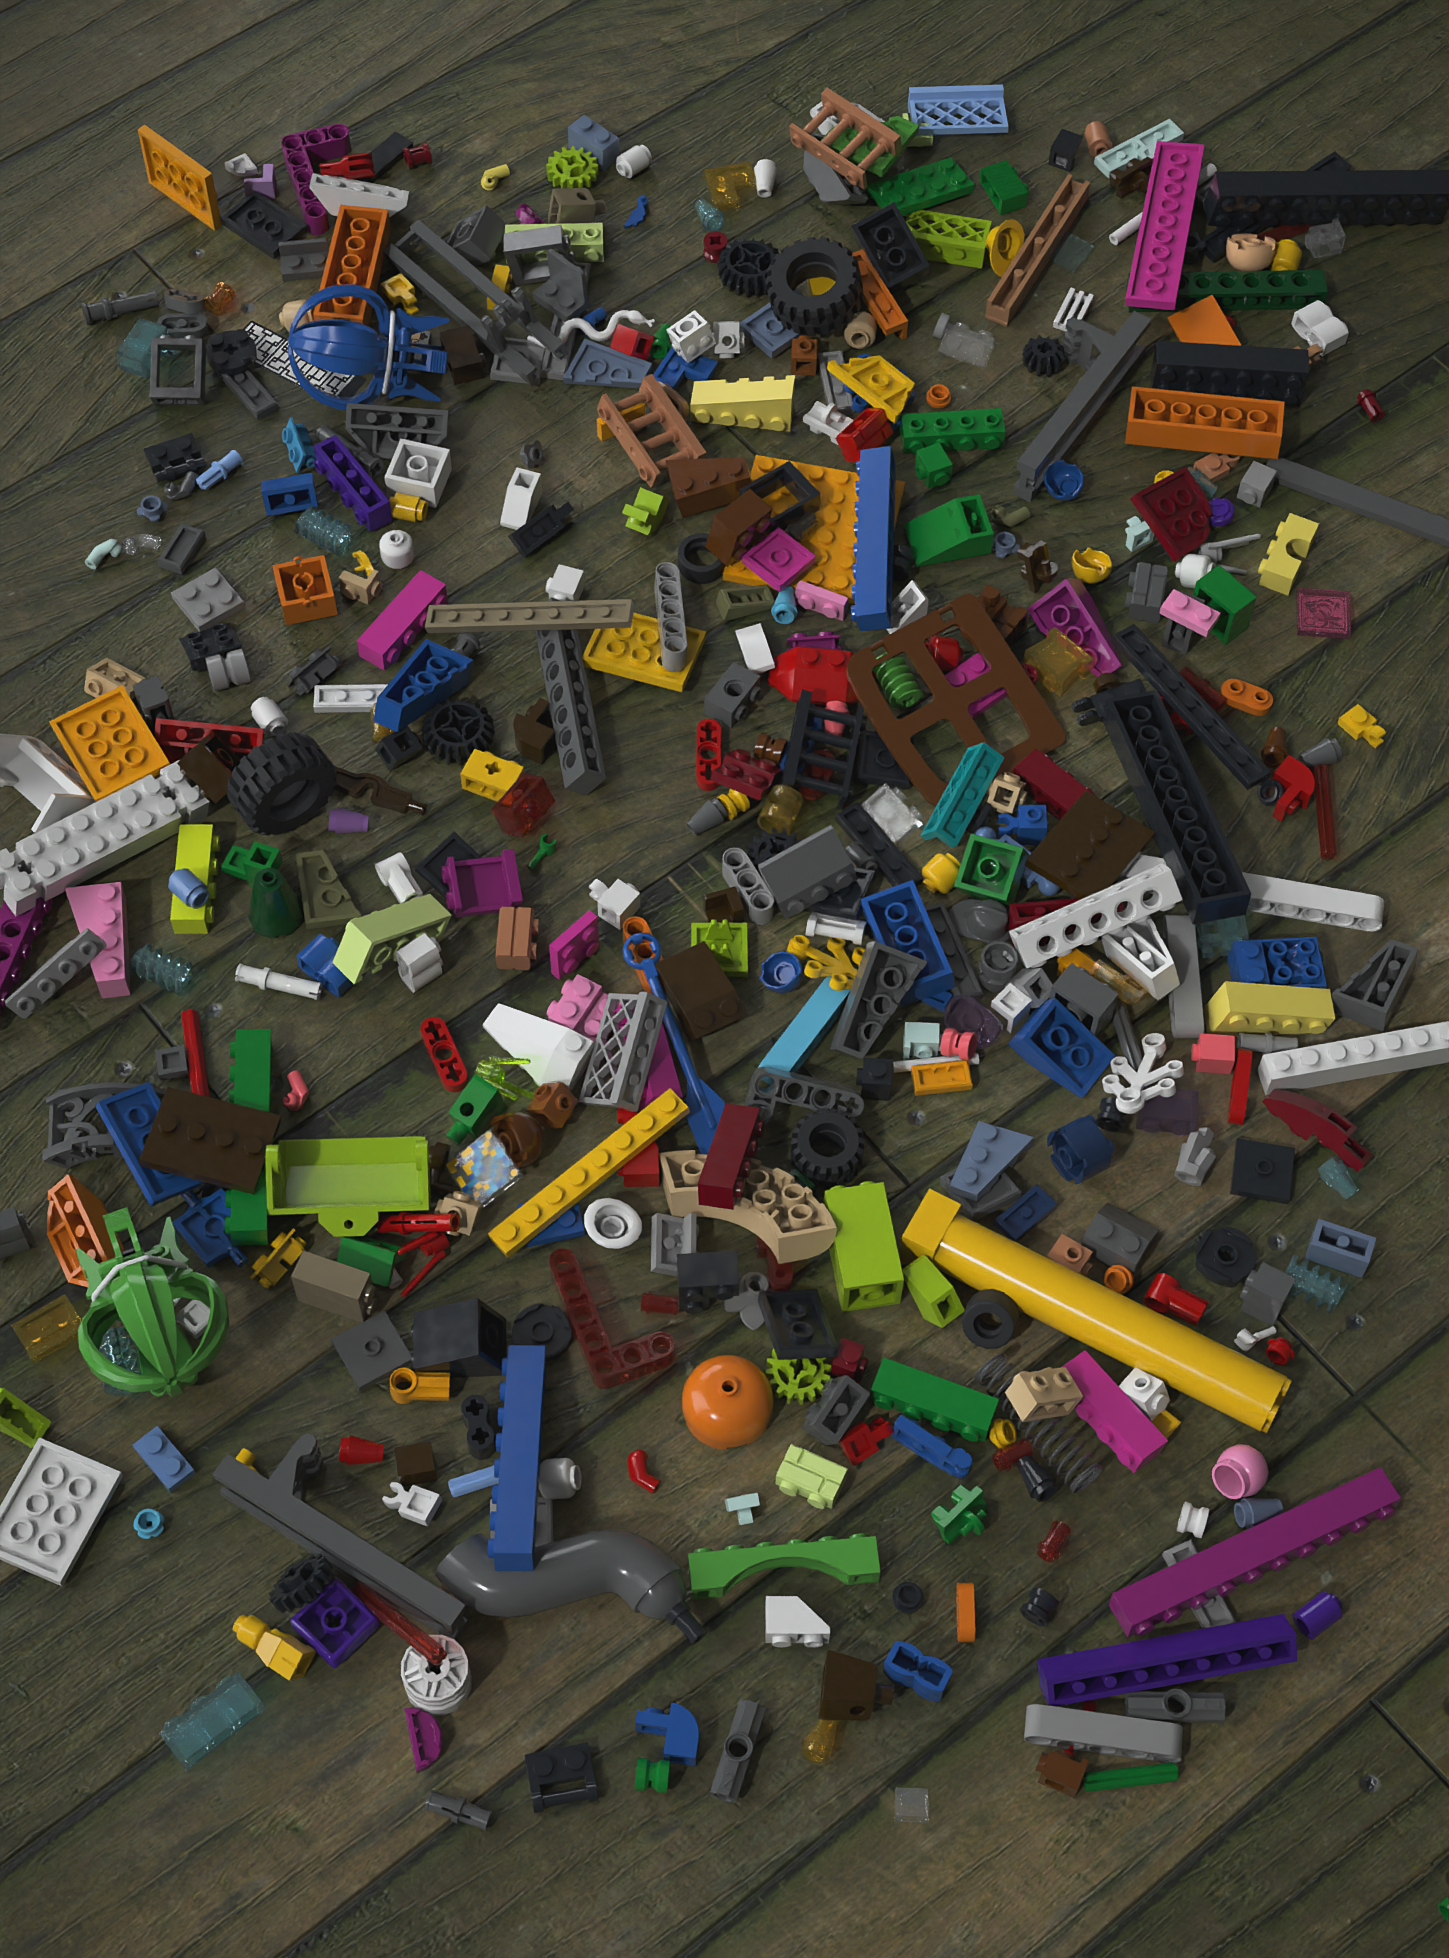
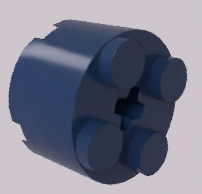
M1091 1115L1079 1117L1050 1132L1047 1137V1146L1052 1145L1054 1151L1050 1158L1056 1170L1068 1182L1074 1180L1076 1181L1074 1184L1077 1185L1107 1170L1111 1164V1155L1115 1153L1112 1141L1104 1137L1098 1128L1097 1121Z

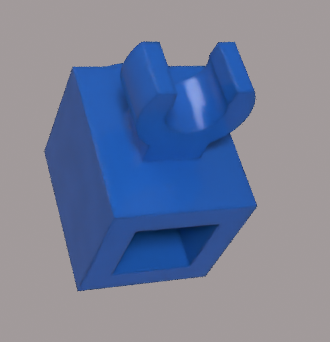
M1018 805L1016 817H1012L1009 814H999L998 824H1006L1008 826L999 827L998 836L1002 837L1004 834L1010 836L1012 833H1016V842L1021 846H1038L1047 833L1046 805Z

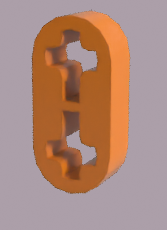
M957 1583L958 1642L974 1643V1584Z

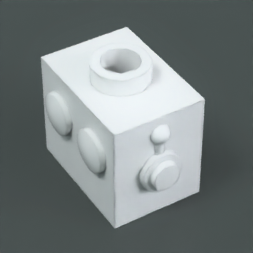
M695 310L667 329L673 349L687 363L716 344L710 330V324Z

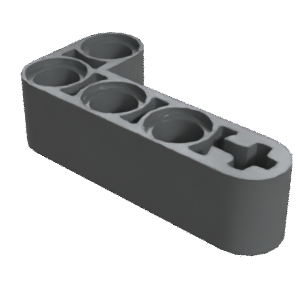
M767 1066L759 1067L754 1071L745 1100V1106L753 1107L756 1104L766 1106L764 1113L760 1115V1120H764L765 1124L772 1117L776 1101L813 1110L824 1109V1112L836 1109V1114L840 1115L843 1111L848 1114V1118L857 1117L864 1108L860 1093L851 1086ZM764 1076L773 1078L772 1085L767 1088H762L758 1085L759 1080ZM798 1083L801 1085V1089L797 1094L792 1095L786 1092L790 1084ZM819 1090L829 1092L827 1099L824 1101L814 1099L816 1092ZM850 1097H853L855 1103H850L849 1107H846L843 1101H849Z

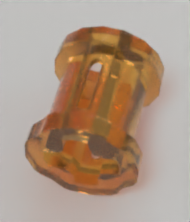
M218 282L211 296H207L204 299L205 308L217 316L221 315L225 305L235 298L233 289L223 282Z

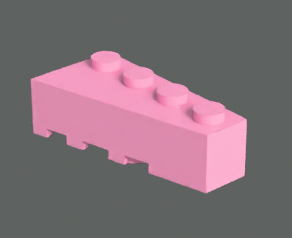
M115 882L65 888L79 932L81 933L86 928H89L103 939L107 945L104 950L90 961L101 997L129 996L127 899L122 883Z

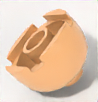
M1234 234L1231 238H1227L1226 256L1230 265L1237 270L1263 271L1273 260L1276 241L1265 236L1264 241L1257 239V234Z

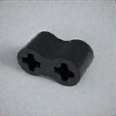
M471 1395L461 1405L463 1422L468 1429V1449L474 1458L485 1460L490 1458L496 1450L494 1432L489 1426V1406L484 1397ZM478 1410L479 1415L473 1416L472 1411ZM484 1438L485 1444L479 1445L478 1439Z

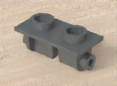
M329 645L323 651L320 648L314 651L308 658L310 662L304 667L301 664L296 666L289 673L291 678L287 683V687L294 683L296 685L294 690L299 695L307 694L315 685L320 683V680L314 675L316 672L324 680L333 671L338 669L339 659L335 655L330 656L328 654L331 646Z

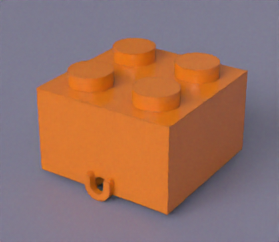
M324 555L306 559L297 556L291 562L272 565L286 625L337 615L335 597Z

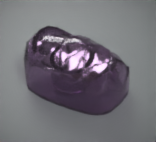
M960 994L953 997L945 1008L944 1025L947 1028L957 1029L959 1033H965L966 1031L976 1033L977 1048L982 1049L993 1045L1003 1029V1023L981 1001L969 995Z

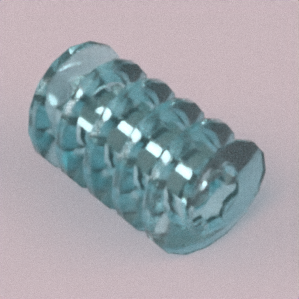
M310 506L302 513L296 522L294 530L296 534H300L303 538L317 543L320 547L326 548L330 552H334L337 556H342L349 550L353 539L350 534L351 526L349 524L342 525L340 519L334 520V517L330 514L325 516L323 510L317 512L315 506Z
M147 943L143 948L135 952L129 964L130 973H137L140 978H146L151 983L156 982L159 987H166L169 992H175L178 996L186 993L192 981V962L186 961L181 966L183 959L180 956H177L171 962L173 954L167 952L162 957L163 949L161 947H157L152 953V943Z
M1294 1254L1285 1271L1286 1274L1296 1278L1293 1284L1295 1286L1294 1296L1298 1297L1305 1291V1301L1307 1303L1316 1297V1307L1320 1308L1323 1304L1327 1303V1313H1332L1338 1305L1348 1283L1342 1288L1341 1277L1339 1276L1330 1282L1331 1272L1329 1271L1319 1276L1320 1266L1318 1265L1309 1271L1308 1260L1297 1265L1298 1255Z
M123 1327L108 1329L103 1336L99 1351L111 1362L141 1375L138 1370H134L138 1367V1361L132 1359L136 1356V1350L130 1348L134 1341L132 1338L126 1337L129 1335L127 1329ZM103 1383L105 1393L112 1396H126L136 1393L117 1389L110 1384Z

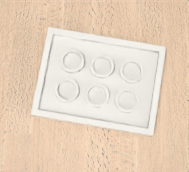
M39 1438L0 1506V1560L63 1586L123 1477L122 1473Z

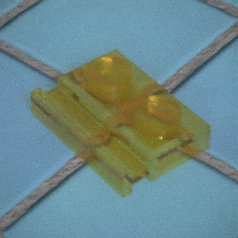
M64 1294L11 1326L33 1363H36L77 1339L81 1319Z

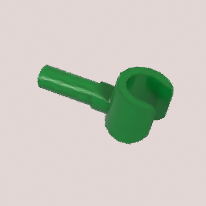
M547 833L540 837V848L527 866L531 871L545 855H552L556 851V839L552 843L547 844Z

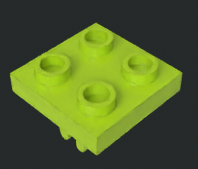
M726 919L722 923H717V920H711L710 923H691V947L705 941L727 977H748L747 923H729Z

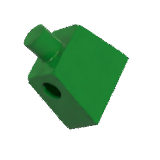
M475 1074L449 1111L454 1125L445 1136L457 1146L463 1142L467 1135L475 1140H479L491 1127V1120L495 1116L501 1115L507 1108L499 1090Z

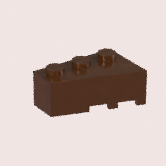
M745 457L666 460L675 499L682 518L732 503L740 497V489L752 482Z

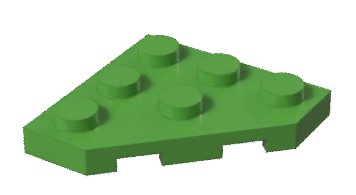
M900 116L889 117V121L881 122L900 135L902 151L896 157L889 152H884L867 169V171L883 177L919 133V125ZM847 128L829 148L839 154L859 132L853 128ZM865 140L847 160L857 166L877 144L871 140Z

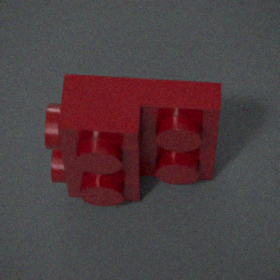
M736 749L725 755L722 765L713 770L710 780L761 800L776 790L782 769L776 767V764L770 760H758L751 757V753L748 751Z

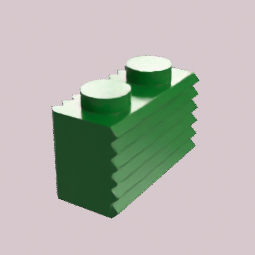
M1008 160L981 168L979 183L1000 215L1003 216L1008 212L1011 213L1026 207L1027 197L1029 196L1028 186L1026 183L1021 182L1017 169L1014 166L1012 167Z

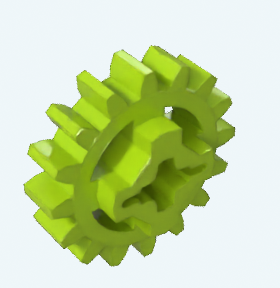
M571 146L570 150L562 147L561 153L554 151V157L548 158V164H546L548 180L553 181L554 187L561 185V188H583L584 185L591 187V181L596 182L597 158L592 157L591 151L584 153L583 147L579 150H575L574 146Z
M772 1350L773 1358H767L766 1367L769 1369L765 1371V1375L768 1379H771L769 1382L772 1389L777 1388L776 1397L778 1399L786 1395L788 1404L793 1401V1398H796L799 1405H803L804 1398L806 1397L811 1402L815 1401V1392L823 1395L821 1390L823 1385L830 1379L828 1374L831 1373V1365L826 1364L828 1358L778 1360L775 1350ZM809 1359H811L815 1363V1365H812ZM800 1364H802V1370L794 1380L795 1373L799 1369ZM781 1378H784L787 1381L788 1385H786L781 1380Z

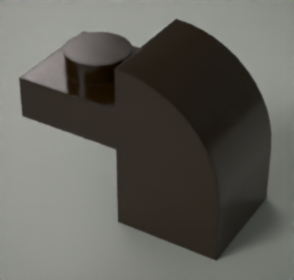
M539 698L534 706L529 707L525 716L518 713L515 715L513 727L515 745L518 751L526 758L542 765L555 747V731L545 726L550 718L549 702Z

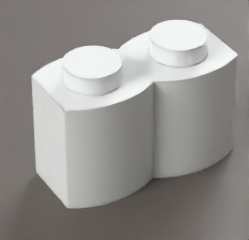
M1319 300L1296 311L1291 323L1295 331L1307 340L1310 346L1314 344L1320 346L1323 350L1319 354L1320 356H1324L1344 345L1349 334L1346 324L1334 317L1330 307Z
M425 933L396 951L399 975L413 993L442 974L441 966L443 961L439 954L441 947L434 937L429 938Z

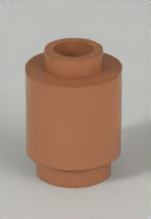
M1100 121L1088 124L1084 136L1090 155L1096 157L1112 149V142L1107 127Z

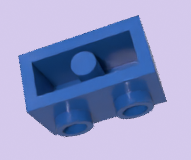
M312 473L261 481V491L267 516L283 515L293 511H307L318 507Z

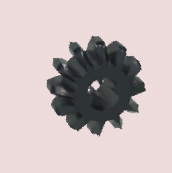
M1040 335L1036 339L1030 338L1028 344L1023 348V366L1028 367L1029 373L1036 372L1037 376L1045 374L1049 377L1051 372L1057 374L1062 364H1064V346L1059 345L1058 339L1051 340L1050 335L1047 338H1042Z

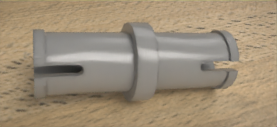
M1239 1033L1237 1048L1262 1052L1264 1055L1297 1049L1298 1039L1296 1037L1273 1036L1272 1033H1265L1264 1035Z

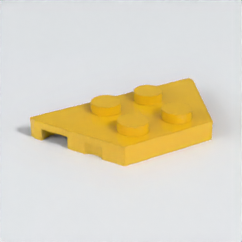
M880 355L868 356L867 358H850L849 363L838 365L836 360H831L827 366V370L870 405L874 408L883 409L887 418L893 423L898 421L914 389L915 383Z

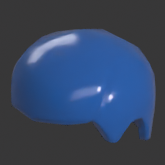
M1059 460L1050 464L1044 473V483L1047 491L1057 500H1073L1080 495L1084 488L1085 477L1076 464L1072 465L1064 460Z
M780 951L771 954L761 964L762 971L761 976H759L760 980L770 991L780 994L789 993L796 989L802 980V962L793 953Z

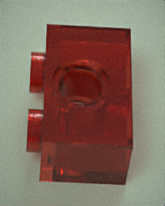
M523 773L491 810L503 833L523 838L539 819L546 814L555 800L543 777Z

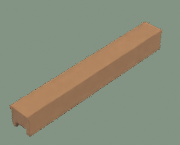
M1067 175L988 298L986 319L1006 327L1008 326L1086 203L1090 187L1089 181H1085L1082 184L1072 180L1073 175Z

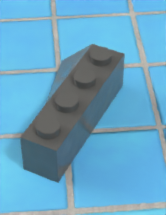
M876 941L868 942L829 1049L854 1059H863L882 1031L884 1024L898 1007L897 1005L928 961Z

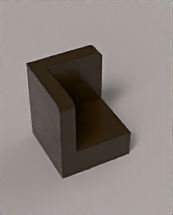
M735 886L703 896V910L708 923L711 920H717V923H722L725 919L729 923H744V907Z
M431 1441L400 1446L394 1449L398 1479L403 1487L437 1481Z

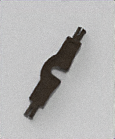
M335 766L337 770L335 790L358 799L367 789L371 788L373 792L370 799L374 806L394 810L402 814H406L408 810L422 816L425 814L427 804L414 801L411 793L389 786L384 779L370 773L355 774Z

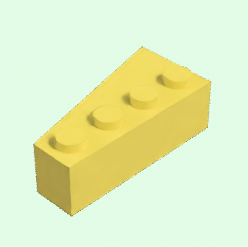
M787 375L785 380H775L774 376L764 377L763 381L750 382L749 378H739V381L736 383H729L726 379L694 381L690 404V421L790 432L794 409L795 375Z
M1225 981L1203 1008L1207 1034L1231 1035L1238 1037L1239 1033L1264 1035L1265 1033H1272V1035L1324 1033L1335 1020L1330 989Z

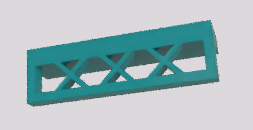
M985 742L969 747L920 836L925 840L937 837L949 847H956L1004 757Z

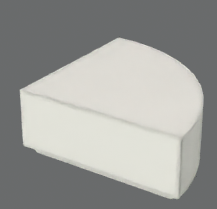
M246 153L224 163L225 169L237 176L247 177L258 174L257 167Z

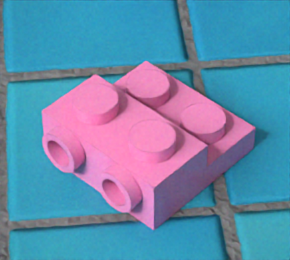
M577 974L574 980L568 979L564 983L561 991L563 996L559 1002L554 1000L548 1007V1021L570 1028L594 1041L595 1044L608 994L602 992V986ZM617 1001L615 1010H616V1009L619 1007V1005L621 1004L619 1001Z

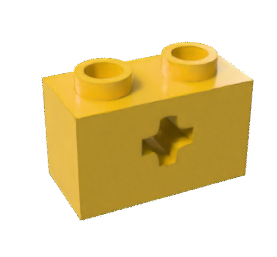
M477 749L473 750L460 773L462 789L510 807L525 783L523 766H520L515 761H507L496 757L490 752H482Z

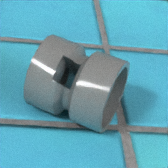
M242 649L228 652L226 658H223L220 654L205 658L214 692L229 688L230 682L236 685L251 682Z

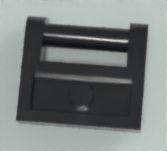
M588 1742L525 1755L534 1813L544 1812L543 1808L589 1800V1803L599 1801ZM585 1779V1787L541 1795L540 1788Z

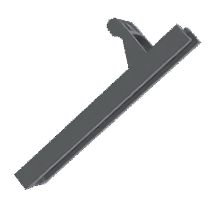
M419 219L410 226L411 230L395 245L391 243L383 250L388 263L402 273L403 276L461 326L468 325L471 334H476L478 341L493 354L497 355L500 360L530 386L539 381L538 377L534 375L537 371L536 367L510 346L502 333L513 322H517L560 360L568 354L564 343L537 321L526 294L519 287L511 291L513 298L518 302L516 303ZM411 241L416 245L422 241L496 304L493 310L500 320L494 324V320L487 315L479 319L402 252V249L405 248L408 251L411 248Z
M1133 311L1115 336L1075 317L1067 319L1065 328L1067 331H1065L1063 341L1064 361H1067L1069 364L1078 363L1082 365L1086 373L1019 458L1017 470L1021 471L1019 480L1014 485L1013 494L1028 502H1031L1045 484L1044 473L1049 465L1066 457L1144 355L1146 346L1142 344L1139 347L1136 344L1150 327L1152 319ZM1092 344L1101 353L1097 359L1091 357Z
M306 1433L300 1437V1440L296 1441L269 1479H266L229 1454L226 1455L213 1473L214 1479L225 1485L219 1491L222 1497L313 1555L322 1554L335 1569L437 1634L447 1636L458 1642L469 1626V1619L463 1616L467 1610L464 1603L302 1501L305 1480L308 1477L316 1476L323 1465V1458H321V1452L319 1451L320 1448L317 1446L318 1442L313 1434Z

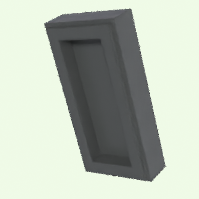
M181 523L158 559V566L182 575L206 537L205 531Z

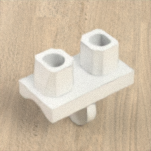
M816 401L812 409L803 416V422L810 425L811 431L816 434L823 432L829 435L831 442L837 445L836 436L853 419L839 413L836 404L830 403L826 406L819 401Z

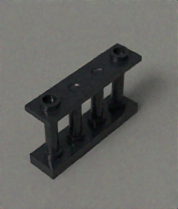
M802 689L796 705L779 795L789 797L793 787L798 788V786L838 795L836 809L842 810L845 801H851L854 790V785H850L859 733L865 729L867 716L863 715L864 709L861 704H859L854 716L817 707L815 703L811 702L812 692ZM816 717L852 726L850 739L810 729V726L806 725L807 718ZM808 739L848 749L846 761L808 753L806 749L801 748L802 742H807ZM807 763L843 772L841 785L802 776L801 772H797L798 764Z

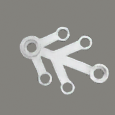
M1151 1033L1142 1039L1145 1055L1137 1073L1128 1064L1125 1057H1115L1111 1060V1069L1115 1075L1105 1076L1102 1079L1105 1092L1114 1093L1117 1096L1116 1107L1119 1111L1133 1114L1144 1107L1145 1101L1155 1096L1170 1097L1176 1093L1175 1081L1173 1079L1180 1078L1184 1074L1181 1061H1169L1165 1066L1151 1072L1156 1059L1162 1057L1166 1051L1165 1038L1162 1034ZM1117 1075H1122L1131 1086L1128 1088L1122 1086ZM1160 1080L1157 1085L1143 1090L1145 1086Z

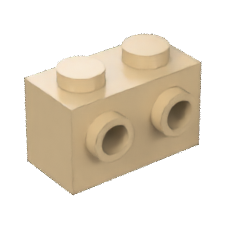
M1048 1367L1034 1372L1022 1371L1013 1378L1012 1384L1005 1392L1022 1422L1069 1415L1083 1398L1082 1393L1066 1367L1054 1369Z

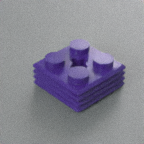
M335 1577L317 1595L318 1598L311 1604L307 1603L290 1620L293 1629L332 1668H337L380 1626L378 1617L339 1578ZM331 1619L340 1620L341 1625L331 1628L329 1621Z

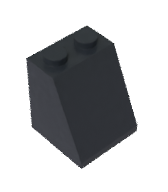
M479 1298L413 1313V1325L411 1327L413 1353L411 1355V1362L414 1370L417 1372L450 1373V1378L502 1376V1358H507L506 1318Z

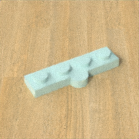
M1168 119L1096 156L1094 165L1109 179L1110 173L1113 170H1126L1128 161L1133 158L1141 161L1148 156L1153 162L1157 141L1178 143L1183 140L1184 132Z

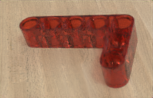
M565 1248L552 1252L549 1258L551 1278L565 1314L570 1321L571 1329L590 1377L597 1387L603 1389L611 1388L661 1370L672 1364L675 1358V1343L673 1337L667 1332H655L612 1348L575 1255L572 1251ZM561 1263L570 1265L569 1268L564 1270L556 1268ZM570 1289H578L580 1291L579 1294L573 1296L568 1295L566 1292ZM583 1314L591 1317L583 1322L576 1319ZM596 1340L599 1341L601 1345L592 1348L587 1346V1343ZM659 1346H664L669 1349L667 1352L662 1354L654 1351V1349ZM635 1356L638 1357L640 1361L635 1364H630L626 1362V1359ZM601 1367H609L612 1369V1371L608 1374H600L599 1372H597V1370Z

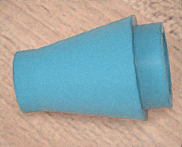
M787 586L778 594L771 609L774 620L780 624H789L797 616L795 591L791 586Z

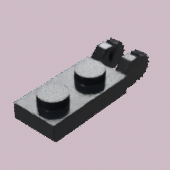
M1141 678L1090 697H1083L1073 702L1071 708L1075 713L1094 708V710L1087 711L1077 718L1079 726H1087L1098 721L1101 723L1103 722L1106 698L1147 691Z

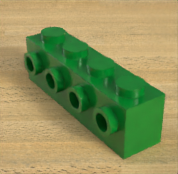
M1002 408L901 414L899 431L903 454H916V450L936 443H940L945 452L1003 448L1005 426Z
M883 1357L871 1388L869 1401L874 1402L881 1409H894L902 1412L907 1418L930 1422L939 1430L955 1431L969 1441L977 1442L979 1440L985 1442L997 1410L999 1399Z

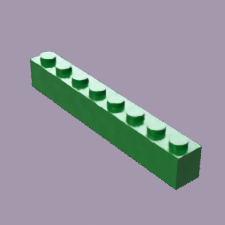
M271 1029L236 1030V1041H230V1057L235 1058V1065H230L229 1079L230 1082H234V1090H229V1102L271 1113ZM266 1164L254 1195L233 1189L226 1190V1208H231V1216H225V1234H231L232 1246L268 1245L269 1215H267Z

